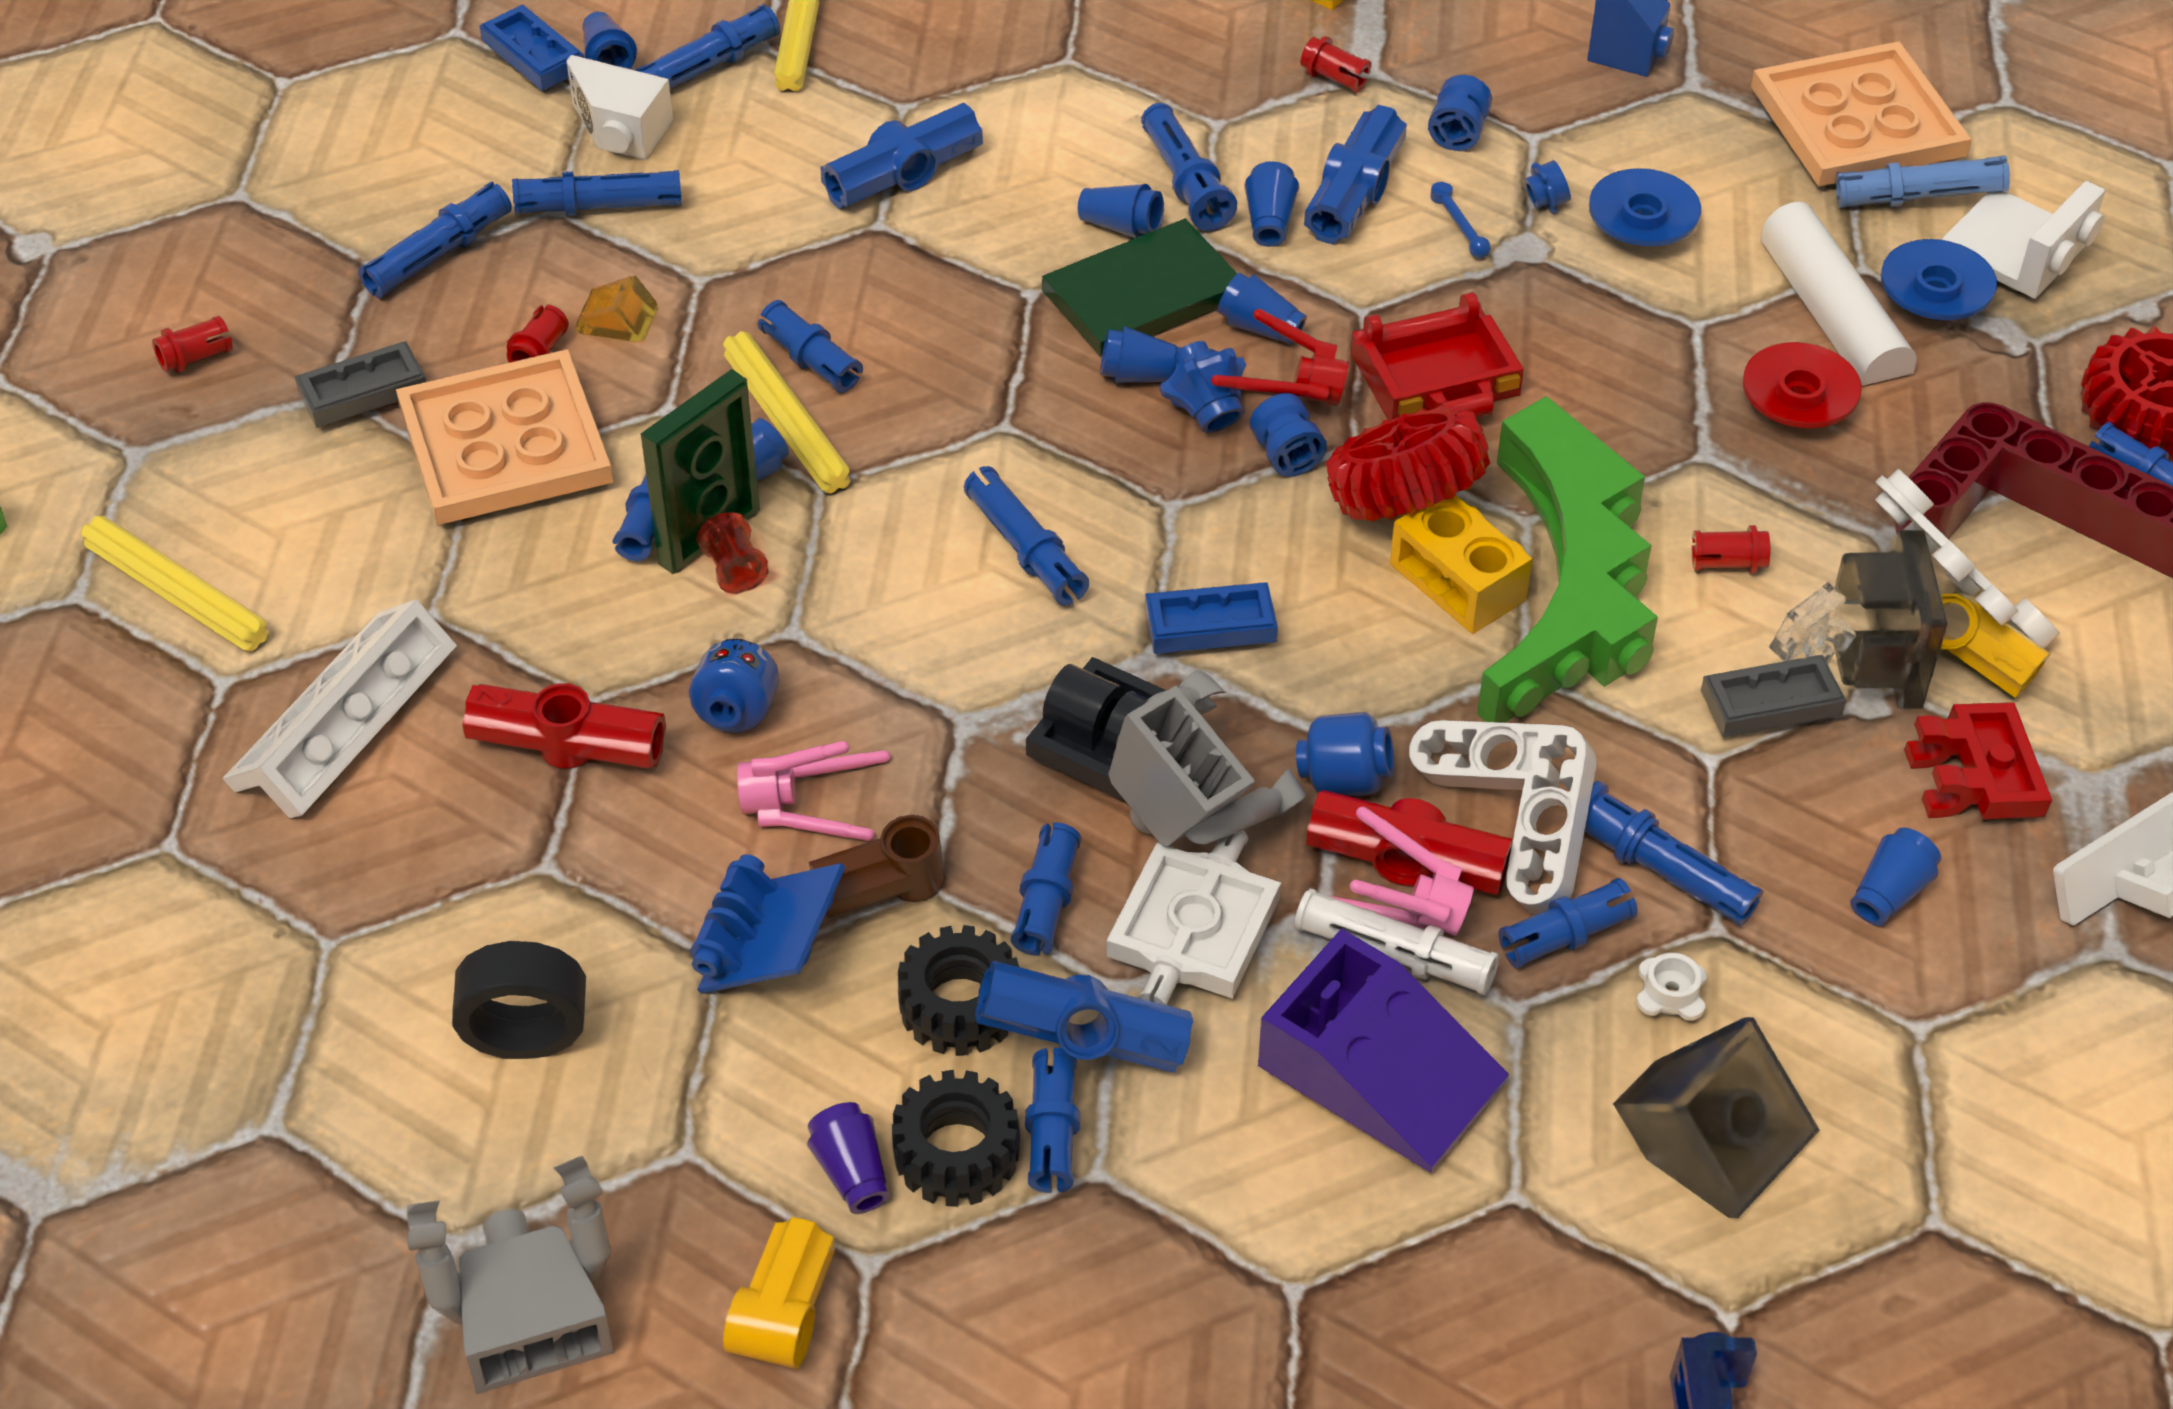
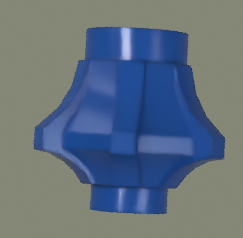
M1205 341L1193 342L1176 352L1174 359L1177 365L1174 372L1167 381L1160 384L1159 391L1162 397L1171 400L1173 405L1186 409L1192 418L1199 423L1203 432H1216L1237 422L1244 415L1245 410L1240 402L1242 399L1240 390L1214 386L1211 383V378L1214 375L1242 376L1246 363L1243 357L1236 358L1237 356L1233 348L1216 351L1209 349Z

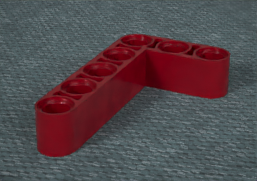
M1982 402L1969 407L1909 476V479L1934 504L1923 516L1948 540L1985 495L1992 490L2173 578V486L2003 405ZM1909 519L1902 526L1896 522L1895 530L1900 540L1911 547L1920 549L1903 531L1912 521Z

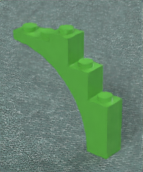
M1547 396L1502 421L1497 464L1525 492L1546 526L1556 555L1558 587L1543 617L1519 645L1483 672L1477 715L1485 722L1505 723L1515 716H1525L1542 699L1562 687L1570 688L1574 686L1587 672L1605 687L1626 673L1631 675L1640 671L1648 663L1654 651L1653 641L1658 616L1636 598L1647 582L1646 572L1652 545L1630 528L1641 512L1640 503L1645 476Z

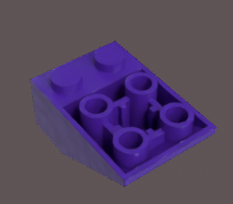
M1342 928L1261 1017L1258 1067L1430 1173L1448 1154L1509 1078V1073L1398 961Z

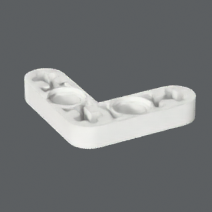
M1440 720L1422 726L1412 738L1409 746V757L1414 767L1432 784L1449 787L1523 790L1507 869V887L1514 899L1529 913L1535 915L1548 910L1549 903L1561 896H1567L1570 899L1574 890L1596 771V754L1582 734L1572 727L1545 724ZM1445 742L1457 753H1460L1442 755L1439 764H1436L1430 758L1432 753L1442 752ZM1503 742L1516 743L1517 754L1514 761L1508 767L1502 770L1488 769L1487 758L1490 751L1496 745ZM1569 747L1576 755L1575 759L1565 760L1559 773L1551 763L1552 758L1563 757L1565 748ZM1461 754H1469L1470 764ZM1559 780L1565 785L1569 792L1558 788ZM1556 805L1566 807L1567 819L1559 831L1549 835L1537 832L1536 822L1539 815L1545 809ZM1534 848H1537L1545 852L1544 860L1539 856V854L1534 850ZM1544 866V870L1553 880L1551 884H1541L1538 894H1535L1527 885L1529 880L1535 881L1540 879Z

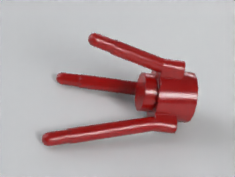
M1256 309L1253 317L1257 321L1313 352L1312 358L1300 357L1294 382L1214 375L1211 378V383L1217 387L1273 394L1291 393L1301 396L1303 399L1337 407L1344 390L1349 362L1335 358L1336 344L1317 340L1278 317L1276 318L1262 309Z

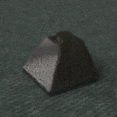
M1754 1017L1739 1019L1655 1060L1613 1103L1646 1160L1728 1218H1739L1820 1131Z

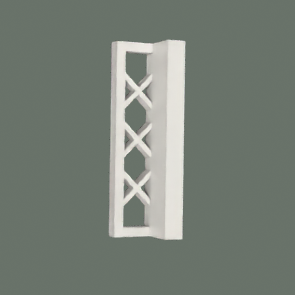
M417 599L378 612L222 779L235 793L260 786L289 818L303 815L457 645Z

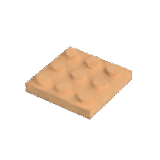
M1900 41L1753 71L1752 90L1818 187L1835 184L1838 172H1861L1883 169L1887 163L1899 162L1901 167L1919 166L1968 156L1972 141L1971 137Z
M568 349L396 389L399 407L437 525L613 483L610 461Z

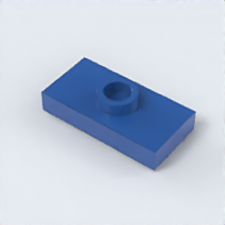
M520 5L479 26L482 41L542 91L569 78L566 61L571 55L584 58V54L524 5Z
M1268 582L1145 594V612L1154 654L1277 642L1278 626Z

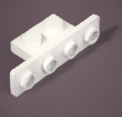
M2173 792L2054 867L2053 875L2061 921L2076 925L2117 898L2168 918L2173 916Z

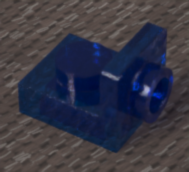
M1707 1332L1693 1338H1681L1670 1373L1674 1408L1733 1409L1731 1388H1743L1747 1385L1757 1356L1755 1339L1751 1337H1731L1721 1332Z

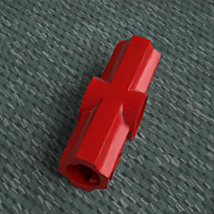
M570 683L551 685L539 693L485 684L472 685L465 701V715L462 723L464 735L467 739L540 750L542 758L549 765L558 768H574L583 765L590 759L649 769L652 766L657 767L663 752L666 731L664 713L590 702L588 694L581 687Z
M1326 790L1319 791L1313 805L1307 829L1306 845L1373 862V867L1379 875L1397 885L1415 886L1420 874L1432 878L1434 875L1432 871L1378 834L1373 828L1357 817V809L1359 807H1366L1439 859L1462 867L1458 879L1459 882L1470 885L1475 890L1494 895L1501 893L1507 875L1513 839L1446 822V817L1440 809L1421 799H1399L1393 803L1392 807Z

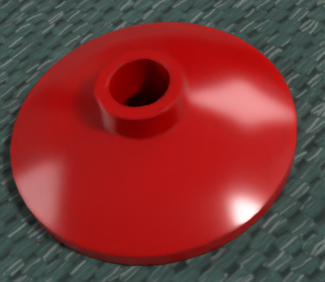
M1802 342L1779 343L1760 350L1748 361L1742 381L1747 399L1760 413L1778 423L1799 428H1821L1843 421L1857 408L1862 390L1858 373L1846 359L1827 348Z

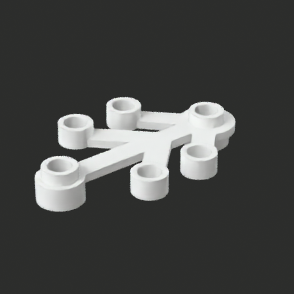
M1897 469L1888 479L1882 475L1875 481L1883 490L1875 501L1900 526L1909 519L1912 521L1903 530L1905 534L1926 555L1930 556L1935 552L1932 555L1933 558L1946 570L1944 573L1963 592L1975 595L1981 589L1983 592L1975 600L2001 626L2007 622L2043 649L2060 634L2054 625L2026 598H2023L2014 606L1975 568L1974 564L1923 516L1934 504L1900 469Z

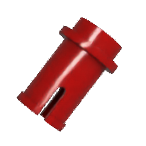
M1327 36L1321 39L1312 37L1306 44L1300 59V65L1307 69V74L1312 77L1320 74L1358 93L1367 82L1366 78L1359 75L1362 72L1370 74L1372 62L1332 45V39Z
M547 304L545 309L543 305H540L534 311L533 317L524 329L513 333L508 339L506 346L508 362L549 354L560 337L568 330L569 322L564 312L553 305Z
M219 315L211 320L175 332L170 328H165L161 330L160 337L152 339L153 350L161 368L165 372L174 369L177 373L184 372L186 364L222 352L232 351L233 344L231 337L224 338L223 335H219L229 331L224 320Z
M1749 525L1747 531H1693L1692 542L1695 545L1691 546L1694 570H1701L1702 568H1747L1749 574H1756L1758 568L1769 567L1771 554L1770 535L1768 531H1758L1756 525Z

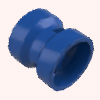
M1464 74L1453 76L1444 82L1437 97V104L1433 108L1428 120L1430 136L1438 145L1454 151L1467 150L1475 146L1483 131L1484 120L1487 118L1492 106L1493 97L1487 85L1474 76Z
M1291 393L1278 394L1269 397L1253 411L1250 418V430L1259 444L1266 448V456L1278 474L1285 477L1298 476L1317 466L1323 459L1327 450V441L1316 424L1310 422V413L1298 396Z

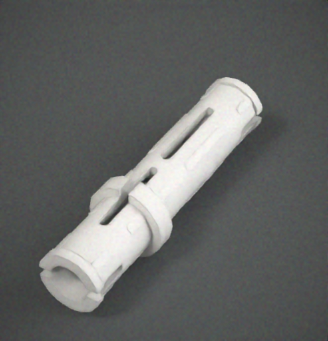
M1309 888V891H1306L1303 895L1296 913L1295 928L1297 930H1305L1331 940L1342 928L1395 959L1401 965L1412 968V975L1423 980H1427L1432 975L1475 990L1478 994L1485 995L1489 991L1496 975L1499 963L1498 953H1490L1444 937V930L1433 925H1428L1424 930L1378 914L1375 911L1318 893L1317 890Z

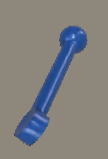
M1446 182L1434 183L1431 186V200L1435 203L1443 204L1469 241L1470 254L1475 258L1486 257L1491 250L1490 242L1488 239L1478 236L1452 199L1453 187Z

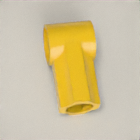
M1967 592L1945 593L1934 597L1927 603L1921 614V628L1929 642L1941 649H1947L2014 698H2018L2027 686L2031 684L2050 656L2048 651L2008 623L2001 626L1975 600L1976 596ZM1951 603L1961 605L1969 616V627L1960 638L1949 636L1941 625V614L1944 608Z
M791 1217L786 1222H775L750 1287H740L730 1305L723 1335V1348L725 1352L792 1369H798L801 1366L813 1333L815 1321L814 1304L835 1252L833 1236L821 1230L815 1222Z

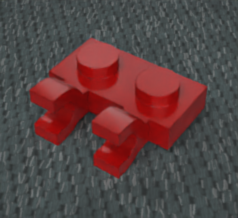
M2014 702L1953 704L1947 719L1930 715L1917 716L1914 726L1920 741H1907L1904 751L1911 769L1934 767L1932 776L1938 790H1925L1921 798L1928 818L1953 816L1962 812L1970 804L1978 805L1982 819L2046 816L2053 800ZM1951 755H1959L1964 768L1957 765L1938 764L1946 761Z

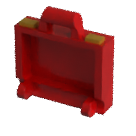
M1474 292L1462 294L1459 307L1382 325L1381 319L1377 314L1366 316L1363 329L1352 332L1350 354L1387 420L1397 418L1403 413L1406 415L1415 413L1422 408L1433 410L1439 406L1449 408L1454 406L1461 407L1466 411L1474 412L1475 417L1479 418L1492 415L1493 402L1520 396L1524 368L1491 314L1485 315Z

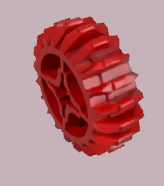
M2152 325L2148 332L2143 334L2139 330L2130 327L2124 337L2111 335L2108 342L2104 346H2098L2095 354L2091 356L2081 381L2082 391L2080 395H2082L2081 400L2083 402L2081 411L2090 416V428L2099 430L2105 423L2110 422L2117 429L2148 448L2152 449L2158 446L2169 453L2168 460L2173 462V332L2171 334L2161 333L2156 326Z
M1439 406L1433 410L1422 408L1415 413L1407 415L1403 413L1397 418L1383 420L1377 426L1364 428L1360 435L1349 437L1344 445L1337 447L1333 451L1332 456L1326 462L1328 485L1334 501L1339 504L1342 514L1349 515L1351 519H1365L1366 521L1374 522L1382 517L1392 520L1398 515L1407 513L1413 515L1418 510L1426 507L1433 508L1438 502L1453 499L1459 491L1468 490L1474 484V481L1479 480L1486 473L1485 469L1490 465L1487 452L1489 446L1481 424H1478L1474 412L1466 411L1464 408L1456 406L1452 408Z

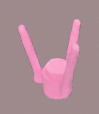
M839 741L777 757L752 759L751 762H739L737 784L742 814L758 813L759 827L786 826L843 838L871 841L874 839L875 833L870 828L782 811L783 805L795 804L796 778L886 763L890 760L891 755L888 751L881 750L834 757L847 753L850 748L846 741Z
M1359 807L1356 815L1361 821L1428 868L1434 875L1430 878L1420 874L1411 895L1360 880H1353L1350 883V890L1356 894L1403 909L1335 896L1331 897L1375 911L1378 914L1424 930L1428 925L1442 928L1445 934L1455 937L1463 923L1474 887L1458 881L1462 867L1439 859L1368 808Z

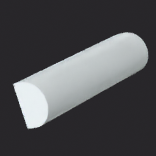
M1792 202L1774 211L1763 226L1760 240L1840 356L1854 367L1859 375L1861 386L1914 374L1917 362L1916 353L1813 209L1807 203Z

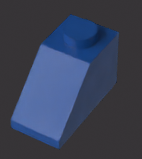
M1596 0L1587 61L1648 77L1657 58L1666 59L1672 45L1674 28L1667 26L1670 3L1667 0Z

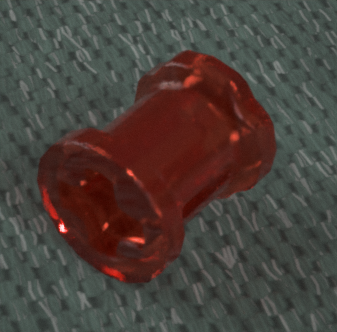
M733 512L719 514L708 520L699 530L697 542L702 553L712 558L716 565V581L720 589L726 593L740 594L759 586L769 574L765 554L759 549H755L750 540L752 530L747 519L741 514Z

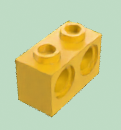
M1455 495L1453 499L1438 502L1433 508L1426 507L1418 510L1413 515L1408 513L1394 521L1390 565L1471 634L1476 633L1527 601L1533 558L1526 553L1519 543L1510 540L1490 524L1478 509L1467 505L1458 496Z

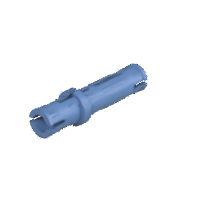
M2006 155L1901 167L1899 162L1887 163L1883 169L1861 172H1838L1836 174V197L1839 208L1875 203H1888L1890 208L1900 207L1903 201L1969 195L1982 192H2005L2009 190L2010 171Z

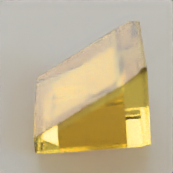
M636 275L629 276L592 289L576 322L575 329L579 334L639 342L645 339L657 312L658 304Z

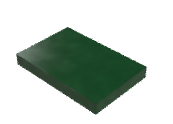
M1184 218L1042 275V291L1097 354L1102 357L1108 329L1121 331L1122 327L1126 326L1152 336L1218 308L1227 286L1238 273Z
M733 369L640 433L658 564L672 574L688 565L760 511L747 379Z

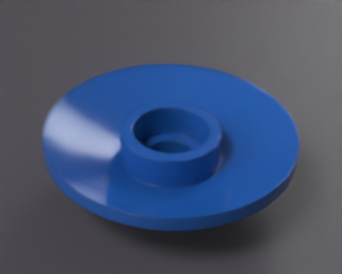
M1634 168L1617 171L1602 178L1591 191L1589 212L1595 224L1603 232L1619 241L1638 246H1663L1678 242L1695 230L1700 220L1701 203L1696 192L1678 177L1659 170Z
M1921 239L1904 243L1893 249L1886 256L1881 269L1883 288L1896 304L1916 315L1936 320H1959L1982 312L1992 302L1997 288L1995 272L1981 255L1968 247L1946 240Z

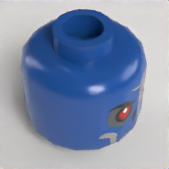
M725 639L713 644L702 656L692 677L689 688L692 708L698 717L709 726L726 733H743L755 728L767 716L780 682L777 664L762 647L744 639Z

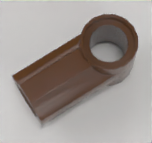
M918 815L900 816L890 821L883 829L879 839L808 862L810 870L839 863L845 866V870L834 893L833 904L826 913L828 918L892 896L910 902L924 901L936 895L943 887L945 880L939 830L931 820Z

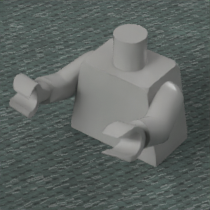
M1201 670L1191 673L1179 686L1175 685L1166 691L1155 694L1144 705L1126 715L1116 742V749L1108 774L1111 784L1131 807L1130 819L1133 825L1139 831L1153 834L1157 841L1166 847L1184 836L1191 842L1208 844L1257 825L1273 816L1278 818L1305 797L1303 788L1288 768L1271 789L1260 787L1237 799L1253 786L1255 780L1201 716L1202 713L1209 712L1218 706L1209 696L1226 693L1208 674Z
M583 1156L553 1167L565 1183V1186L561 1187L560 1191L570 1207L567 1210L568 1226L572 1236L570 1241L561 1227L549 1226L530 1232L526 1216L522 1211L518 1209L501 1210L489 1216L483 1223L487 1245L466 1250L459 1257L460 1274L456 1271L453 1255L445 1244L446 1225L443 1221H436L440 1200L407 1206L409 1225L408 1248L409 1250L419 1249L415 1259L427 1301L433 1309L457 1324H463L464 1350L476 1394L614 1353L606 1312L593 1287L611 1253L601 1204L593 1200L601 1196L603 1192L598 1181L592 1177Z

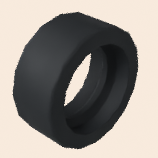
M506 941L486 945L467 955L455 970L452 1027L464 1043L481 1053L503 1059H532L554 1055L572 1046L583 1032L586 974L577 960L558 948L538 942ZM514 995L531 996L548 1002L531 1006L507 1005L491 999Z

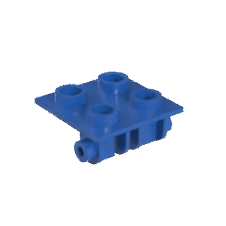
M745 854L740 856L739 860L731 862L719 888L722 892L714 896L712 901L713 908L708 910L702 928L690 949V954L693 958L691 965L696 972L703 975L697 990L702 994L800 974L802 967L811 955V946L823 918L833 904L834 893L845 870V866L839 863L770 879L763 872L764 863L753 855Z

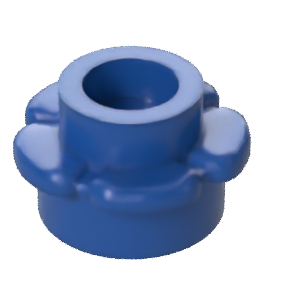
M1555 160L1543 165L1536 162L1531 165V176L1524 179L1531 202L1536 209L1546 205L1550 213H1557V206L1571 200L1570 190L1560 166Z

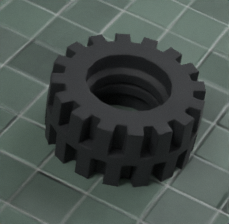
M963 925L961 933H953L952 926L940 928L939 937L934 938L928 932L919 937V948L913 945L908 947L904 952V962H900L898 968V1001L903 1025L907 1031L913 1030L914 1040L922 1046L931 1040L933 1051L941 1054L945 1053L947 1047H955L956 1056L968 1055L967 1047L976 1046L980 1053L990 1049V1039L992 1037L1000 1043L1008 1036V1031L976 1022L975 1010L978 997L967 1001H950L940 998L932 992L940 984L953 979H968L981 984L985 970L990 967L992 961L1019 967L1017 957L1012 958V949L1005 941L997 945L996 934L985 930L981 936L975 935V926Z
M954 1070L942 1071V1080L935 1082L931 1075H928L919 1080V1091L909 1087L902 1094V1105L896 1104L893 1112L892 1144L897 1172L899 1176L904 1175L905 1185L913 1193L922 1187L923 1199L933 1204L938 1196L945 1197L946 1206L958 1207L959 1198L967 1197L970 1205L982 1202L983 1191L987 1190L992 1196L1001 1191L1002 1178L1010 1181L1015 1173V1163L1019 1160L1020 1142L1017 1109L1013 1108V1099L1009 1093L1005 1091L999 1094L998 1082L988 1077L983 1084L979 1083L978 1073L968 1070L965 1071L963 1078H955ZM956 1124L971 1126L985 1136L978 1145L968 1150L956 1152L938 1149L927 1141V1138L934 1131L944 1126Z

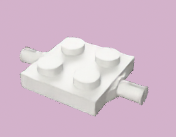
M1242 830L1234 833V835L1218 839L1212 853L1185 852L1170 846L1166 847L1158 842L1156 843L1107 939L1106 957L1145 969L1151 973L1139 998L1167 1005L1176 984L1182 983L1233 999L1280 900L1281 882L1250 873L1236 862L1248 841L1245 831Z

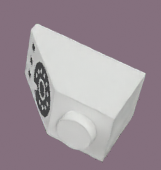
M571 55L566 62L572 104L595 146L598 149L646 161L674 122L669 79Z

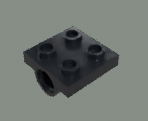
M1094 657L1083 668L1074 664H1067L1056 675L1047 692L1043 705V718L1026 738V756L1126 802L1111 784L1108 775L1123 721L1127 714L1144 705L1150 697L1166 690Z

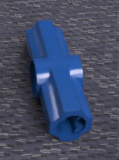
M964 102L910 127H906L901 121H888L873 132L867 146L821 166V182L826 188L830 201L840 210L896 184L906 191L917 190L926 185L933 177L937 165L983 145V130L978 124L975 112Z
M1377 104L1375 109L1363 112L1345 144L1335 143L1331 148L1324 166L1322 183L1305 210L1304 226L1314 233L1316 240L1334 245L1337 240L1348 238L1361 218L1367 204L1377 205L1381 200L1387 185L1390 165L1406 139L1407 123L1398 117L1395 109Z
M992 961L990 967L985 970L975 1010V1019L979 1024L1058 1043L1068 1055L1077 1059L1092 1060L1105 1055L1175 1073L1179 1065H1183L1190 1046V1034L1193 1024L1191 1012L1188 1010L1110 991L1099 979L1090 975H1074L1063 979L997 961ZM1089 1009L1099 1012L1098 1016L1089 1023L1082 1025L1069 1022L1070 1018L1079 1011Z

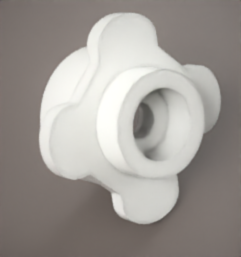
M1664 953L1655 958H1648L1640 964L1638 974L1644 980L1643 991L1638 994L1636 1003L1643 1013L1651 1016L1659 1013L1665 1015L1679 1014L1685 1020H1696L1703 1015L1705 1002L1700 998V987L1705 984L1707 975L1705 970L1694 960L1679 953ZM1666 988H1672V989H1675V990H1677V991H1671V990H1668V989H1666Z

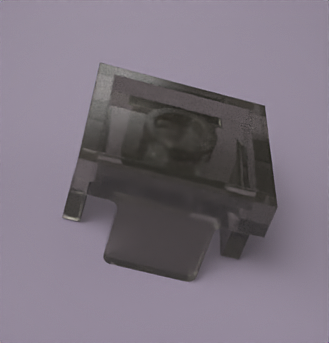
M1899 530L1895 547L1890 552L1845 553L1842 556L1833 591L1835 602L1840 605L1861 604L1865 609H1878L1876 618L1879 630L1837 631L1833 646L1841 682L1844 685L1855 686L1858 689L1893 688L1898 709H1922L1948 623L1924 530Z

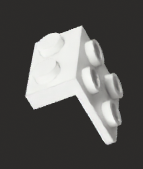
M2085 180L2053 214L2006 191L1989 192L1942 240L1955 242L1975 251L1993 268L1997 281L2036 299L2058 275H2062L2067 270L2072 260L2086 245H2091L2098 236L2105 216L2099 213L2106 190Z

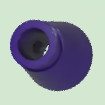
M855 1102L836 1104L815 1115L807 1126L811 1135L807 1142V1147L842 1199L847 1203L850 1212L862 1214L883 1205L889 1199L890 1193L886 1186L873 1117L863 1113L860 1105Z

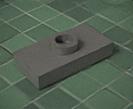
M406 341L294 376L298 392L316 428L398 402L396 389L426 382L425 375Z
M1823 654L1706 675L1703 677L1701 693L1722 737L1841 716L1846 704V699Z

